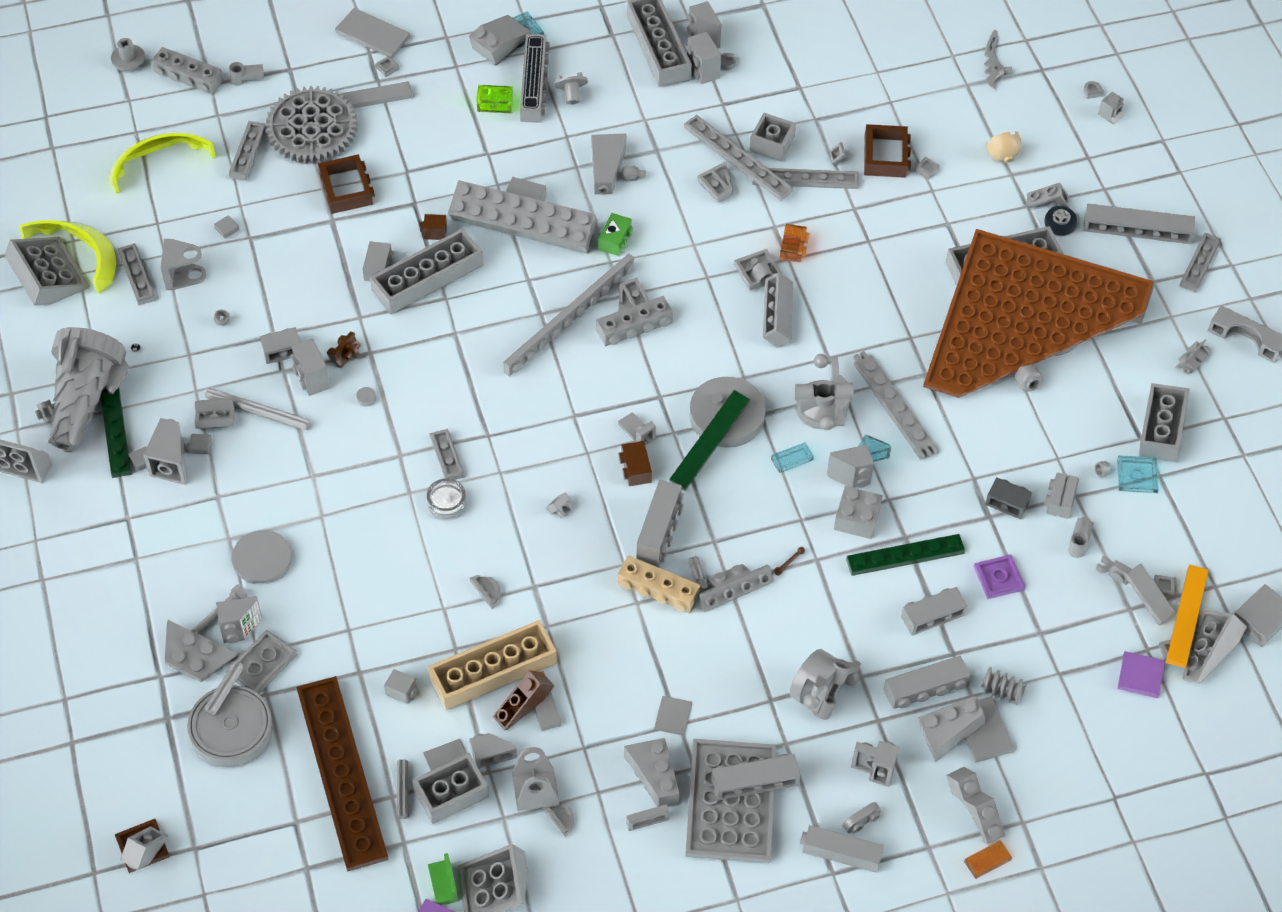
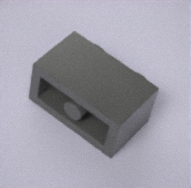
M996 477L987 495L985 505L1021 520L1030 502L1032 492L1024 487L1014 485L1005 479Z

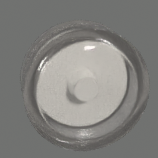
M450 478L440 479L432 483L427 490V504L430 512L441 519H452L459 516L466 507V492L463 485L457 480Z

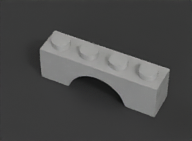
M1221 305L1211 320L1208 328L1209 332L1223 339L1231 335L1246 336L1256 344L1258 355L1273 363L1277 361L1282 353L1281 333L1240 315L1229 308Z

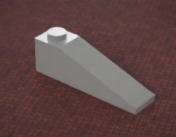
M1204 610L1195 627L1194 632L1196 636L1191 644L1192 653L1188 657L1182 679L1188 682L1200 683L1239 643L1247 626L1232 613Z

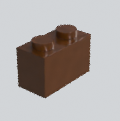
M644 441L621 444V452L618 455L620 464H624V468H622L624 480H628L629 486L652 483V470Z

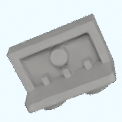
M232 398L195 401V429L234 426L235 411Z

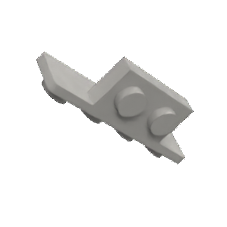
M743 564L735 565L727 571L717 573L713 577L708 578L709 586L712 589L699 594L702 610L707 612L773 583L771 567L765 565L750 571Z

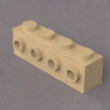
M629 555L618 573V584L623 588L634 590L644 597L656 599L661 604L673 606L681 612L690 613L700 594V584Z

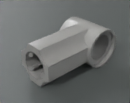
M240 62L231 63L229 66L231 83L241 85L245 80L264 79L263 64L244 66Z
M1077 518L1068 548L1069 553L1073 557L1079 558L1086 553L1094 525L1090 518Z

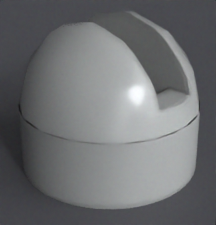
M223 309L217 310L214 315L215 323L222 326L226 325L229 321V313Z
M1107 461L1097 462L1095 464L1096 474L1099 477L1110 474L1112 470L1109 467L1110 463Z

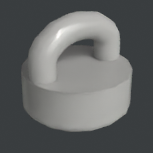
M732 53L721 54V68L725 70L733 69L736 65V56Z

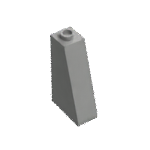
M626 133L591 135L595 195L613 193L626 150Z

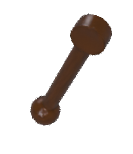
M799 547L797 552L782 566L776 567L774 569L775 575H781L782 570L800 554L805 553V548Z

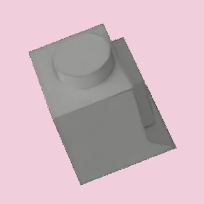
M1112 91L1101 101L1098 115L1111 124H1115L1124 116L1122 113L1124 99Z

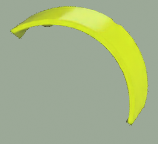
M166 133L145 138L127 148L118 157L110 173V183L115 193H119L117 180L124 175L123 166L126 162L181 142L187 143L192 149H206L211 157L215 158L213 143L202 137L186 133Z
M41 220L19 225L23 239L30 238L37 233L51 235L59 230L70 232L94 249L96 253L97 267L93 278L96 291L101 293L112 284L115 278L116 254L110 241L96 229L77 222Z

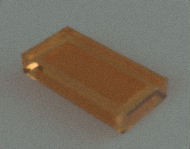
M1000 840L967 857L964 863L974 878L977 879L1011 861L1012 856Z

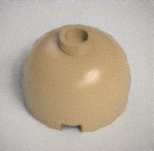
M1014 131L1015 134L1012 135L1010 132L996 135L991 138L992 142L988 143L987 141L985 143L989 155L994 160L1004 161V163L1014 161V157L1019 154L1022 145L1017 131Z

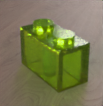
M478 85L477 112L512 113L513 86Z

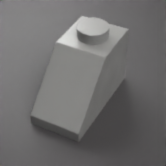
M491 733L477 734L469 739L470 749L478 769L517 758V750L514 744Z
M151 826L132 835L127 839L120 860L132 869L139 870L150 864L167 840L168 835Z

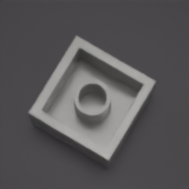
M707 31L688 37L686 50L692 64L691 69L693 70L694 77L698 78L701 84L719 79L721 53Z
M763 113L750 137L749 150L782 161L795 137L796 123Z
M311 339L292 346L293 354L290 355L294 364L292 367L295 375L300 377L299 382L302 390L306 389L308 395L311 396L330 389L327 366L314 340Z
M845 486L837 511L834 530L872 539L883 495Z

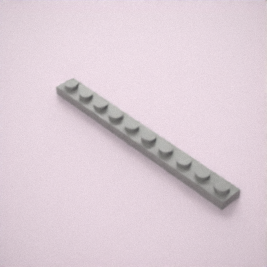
M628 253L503 362L504 373L510 377L514 372H518L523 364L532 360L538 351L543 350L552 339H556L560 332L568 328L577 317H581L585 310L590 306H594L601 296H605L614 285L619 284L624 276L633 271L634 257Z

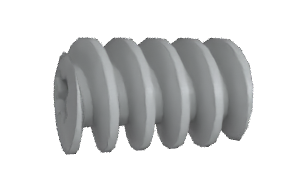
M989 667L981 687L984 685V692L987 693L992 689L993 696L1000 692L1001 699L1007 695L1008 702L1015 698V705H1018L1027 684L1023 686V679L1015 683V676L1007 680L1008 673L1000 677V670L992 674V667Z

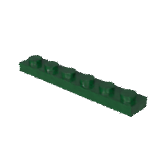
M105 388L100 396L111 476L116 478L132 475L120 388L113 395L108 394Z
M960 534L847 555L846 561L851 576L962 555L965 553V548Z

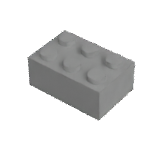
M470 753L412 779L414 792L432 824L489 797L488 785Z

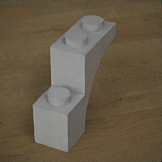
M962 767L947 774L952 794L964 804L980 831L983 842L989 844L1004 837V829L994 798L981 791L976 773L966 767Z

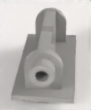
M1205 339L1200 343L1196 341L1189 347L1190 352L1184 353L1178 359L1180 362L1175 368L1181 366L1184 373H1192L1200 365L1199 363L1210 354V348L1203 345L1207 340Z

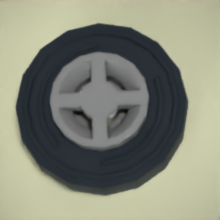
M1065 206L1052 207L1045 215V226H1050L1053 234L1068 235L1076 227V214Z

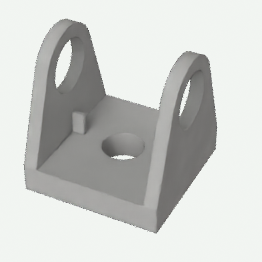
M164 239L160 268L166 290H176L196 285L205 280V269L200 265L193 264L198 262L202 256L201 249L198 246L175 239ZM187 250L197 251L196 257L191 259L185 258L183 254ZM193 270L202 272L201 277L198 279H190L188 274Z
M537 747L524 749L520 753L512 772L517 811L558 806L559 797L552 764L542 749ZM530 753H536L540 755V757L534 761H527L524 759V757ZM533 787L541 788L539 790H531Z

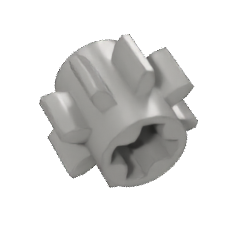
M50 400L37 404L38 410L34 411L37 419H43L44 423L50 421L55 403L52 404Z

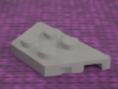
M170 620L167 621L165 665L202 682L211 673L219 671L223 668V665L231 660L234 661L238 657V653Z

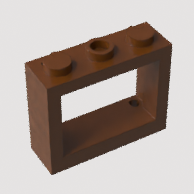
M866 124L864 134V175L906 178L907 171L911 169V160H908V157L911 155V147H908V144L911 142V134H908V126ZM873 139L902 140V162L873 160Z
M359 154L317 163L319 176L331 214L373 205L374 189L373 186L369 187V184H371L368 173L365 174V161H361ZM357 169L364 191L335 197L329 175Z

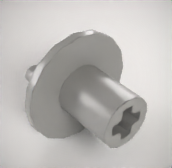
M129 38L120 39L117 42L118 48L111 55V62L114 67L123 71L135 70L141 67L145 61L143 49L133 45L132 40Z
M582 72L577 73V76L565 78L557 76L554 87L564 89L566 104H578L581 102L580 87L588 83V78L584 77Z

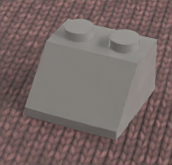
M706 1L689 6V14L687 15L689 22L687 26L688 35L694 36L707 31L717 49L720 48L722 24L709 2Z
M863 445L830 452L827 470L828 477L851 488H863L870 485L874 462L868 446Z

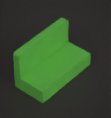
M445 853L444 861L428 864L435 900L439 905L458 902L449 855Z

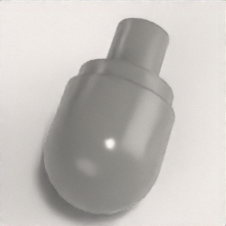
M625 166L621 170V176L625 180H637L638 177L646 176V170H638V167Z

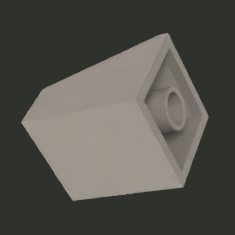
M160 418L144 452L149 476L186 485L185 446L179 422L173 419Z

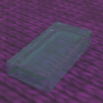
M805 442L771 455V460L779 473L814 459L812 452Z

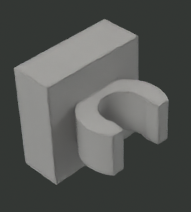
M564 492L558 495L546 509L550 514L557 512V515L562 518L566 515L563 512V507L567 511L572 509V505L567 502L571 497Z

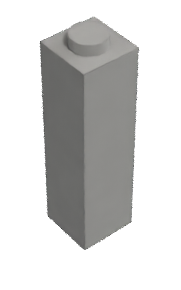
M809 825L807 832L803 831L800 844L804 845L802 853L876 873L884 846Z

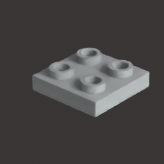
M767 249L734 260L736 269L750 291L765 286L766 278L778 272L782 274Z

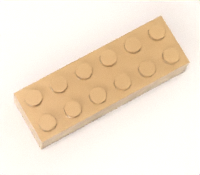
M538 620L428 666L429 679L446 711L522 679L528 670L541 671L557 664V651L541 621Z

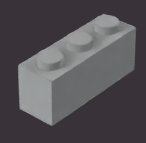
M957 587L946 588L936 595H928L920 601L907 603L903 607L901 618L913 636L965 616L968 605Z

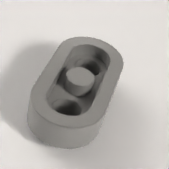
M873 802L846 819L842 826L847 833L853 832L855 834L866 823L875 822L881 816L879 814L881 808L876 802Z

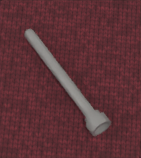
M237 584L231 589V593H229V597L225 601L246 598L248 595ZM217 608L191 631L200 634L218 618Z

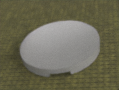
M269 530L254 531L245 535L236 543L232 552V563L235 572L240 578L253 584L274 582L281 578L291 565L292 553L288 541L282 535Z

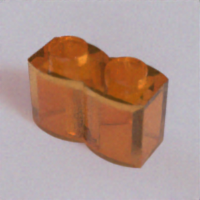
M786 223L779 259L801 262L802 257H806L807 247L804 244L808 243L810 235L807 232L806 226Z

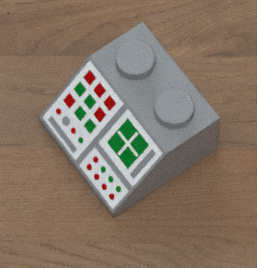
M257 596L216 602L218 622L224 643H237L238 641L245 640L262 621Z

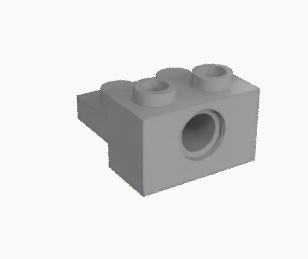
M879 741L876 748L869 743L857 742L851 768L870 773L869 781L889 787L899 746L892 742Z

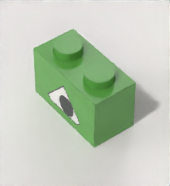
M611 213L598 238V250L619 256L621 250L626 248L627 238L632 236L634 230L632 219Z

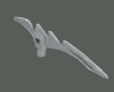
M996 30L992 32L988 40L985 56L990 58L984 63L985 66H990L984 73L991 74L986 78V81L992 89H995L994 83L999 76L1012 74V67H1003L996 58L995 47L998 42ZM995 39L992 46V51H990L992 40Z

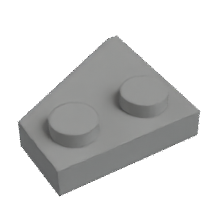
M726 162L698 175V182L718 203L732 196L733 190Z
M637 277L620 283L618 311L650 301Z

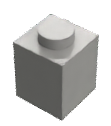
M393 669L384 684L385 695L408 704L411 698L415 697L418 691L416 678L396 669Z

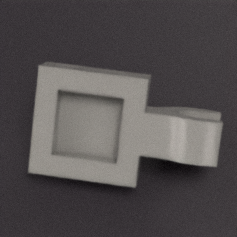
M1102 556L1100 562L1105 565L1103 566L1098 563L1096 570L1101 573L1110 572L1109 576L1115 581L1127 585L1128 580L1124 575L1132 570V568L1117 560L1113 562L1108 557Z

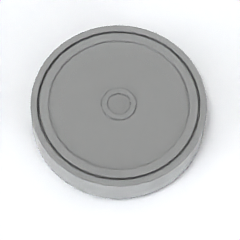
M718 377L706 381L696 389L690 401L689 416L692 428L699 437L733 390L750 399V402L718 446H741L753 440L760 433L765 421L766 406L764 398L755 386L740 378Z
M233 685L216 714L210 715L206 712L205 707L216 690L213 689L195 703L188 717V734L195 752L206 762L220 767L240 766L254 760L266 749L272 737L273 721L268 704L254 690Z

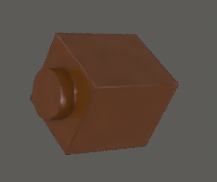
M424 215V221L420 222V232H423L424 239L441 240L446 237V215Z

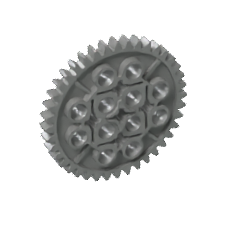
M304 86L303 91L296 88V93L290 91V95L284 94V99L279 97V103L274 102V107H270L271 112L267 113L268 117L265 123L268 140L271 146H274L275 151L278 150L280 155L284 154L285 158L290 156L291 161L297 158V163L304 160V164H306L310 160L311 164H313L314 160L320 163L321 159L327 161V157L334 159L333 154L340 156L339 151L345 152V147H350L349 142H353V137H356L358 122L355 108H353L352 103H349L348 98L344 99L343 94L339 96L338 91L333 93L332 89L326 91V87L320 90L319 86L316 89L310 86L309 90H307Z

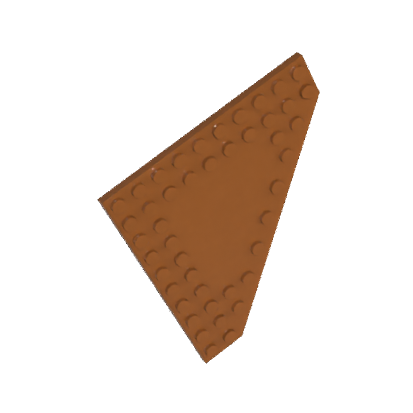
M976 229L923 387L960 398L1016 373L1020 366L1034 365L1144 315L1154 281Z

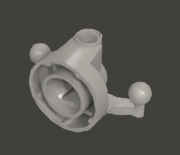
M817 354L814 358V364L817 368H825L827 364H831V381L818 380L808 384H795L796 411L798 417L806 425L815 429L831 430L836 426H845L850 399H853L854 395L853 383H848L839 374L838 357L827 358L824 354Z
M817 649L810 654L797 671L790 688V696L810 709L816 717L827 720L830 718L835 707L836 700L834 696L840 686L844 683L850 686L858 683L860 678L858 670L861 663L859 661L847 662L832 656L823 649Z

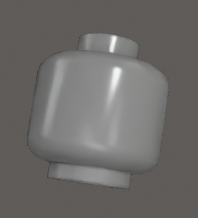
M1033 364L1024 367L1020 366L1014 376L1015 381L1024 391L1038 389L1043 379L1042 374Z

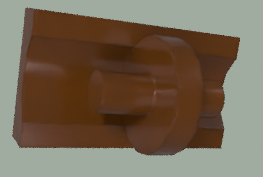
M350 331L346 336L341 335L338 338V346L336 348L330 347L327 351L329 359L334 361L338 368H342L350 358L356 359L359 357L358 348L361 345L356 340L355 333Z

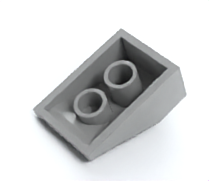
M505 15L480 25L469 35L472 48L496 66L526 39V34L532 33L511 16Z

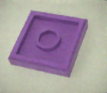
M1011 554L974 563L975 572L987 600L1025 590V584Z
M1124 651L1117 689L1158 698L1165 660Z

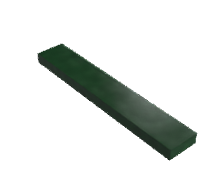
M733 390L670 477V482L682 485V489L684 491L687 490L747 407L750 399Z

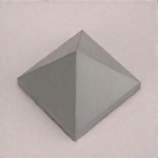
M842 142L829 151L833 166L846 158Z

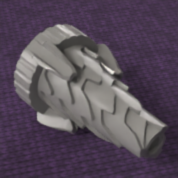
M66 327L58 330L51 350L52 355L57 360L53 399L55 406L51 417L52 429L48 443L63 449L64 452H72L74 447L82 440L87 422H91L94 407L98 404L102 390L104 391L106 388L108 394L113 395L127 375L129 368L125 361L126 351L122 343L102 332L79 327Z

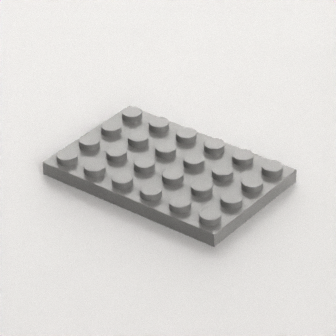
M693 739L685 857L771 863L774 790L717 801L712 782V769H716L721 765H736L743 761L754 762L760 758H775L776 745Z

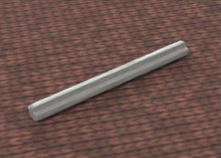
M208 388L205 392L207 399L232 398L235 408L291 426L308 430L311 425L310 419L222 391Z

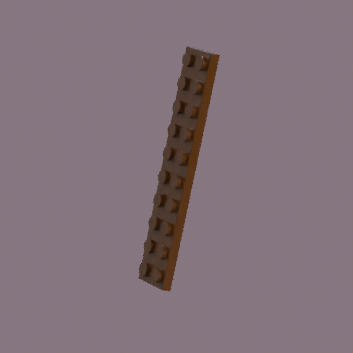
M334 676L296 687L347 872L389 860L337 677Z

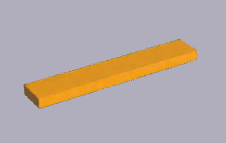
M1190 564L1188 566L1165 663L1186 668L1208 569Z

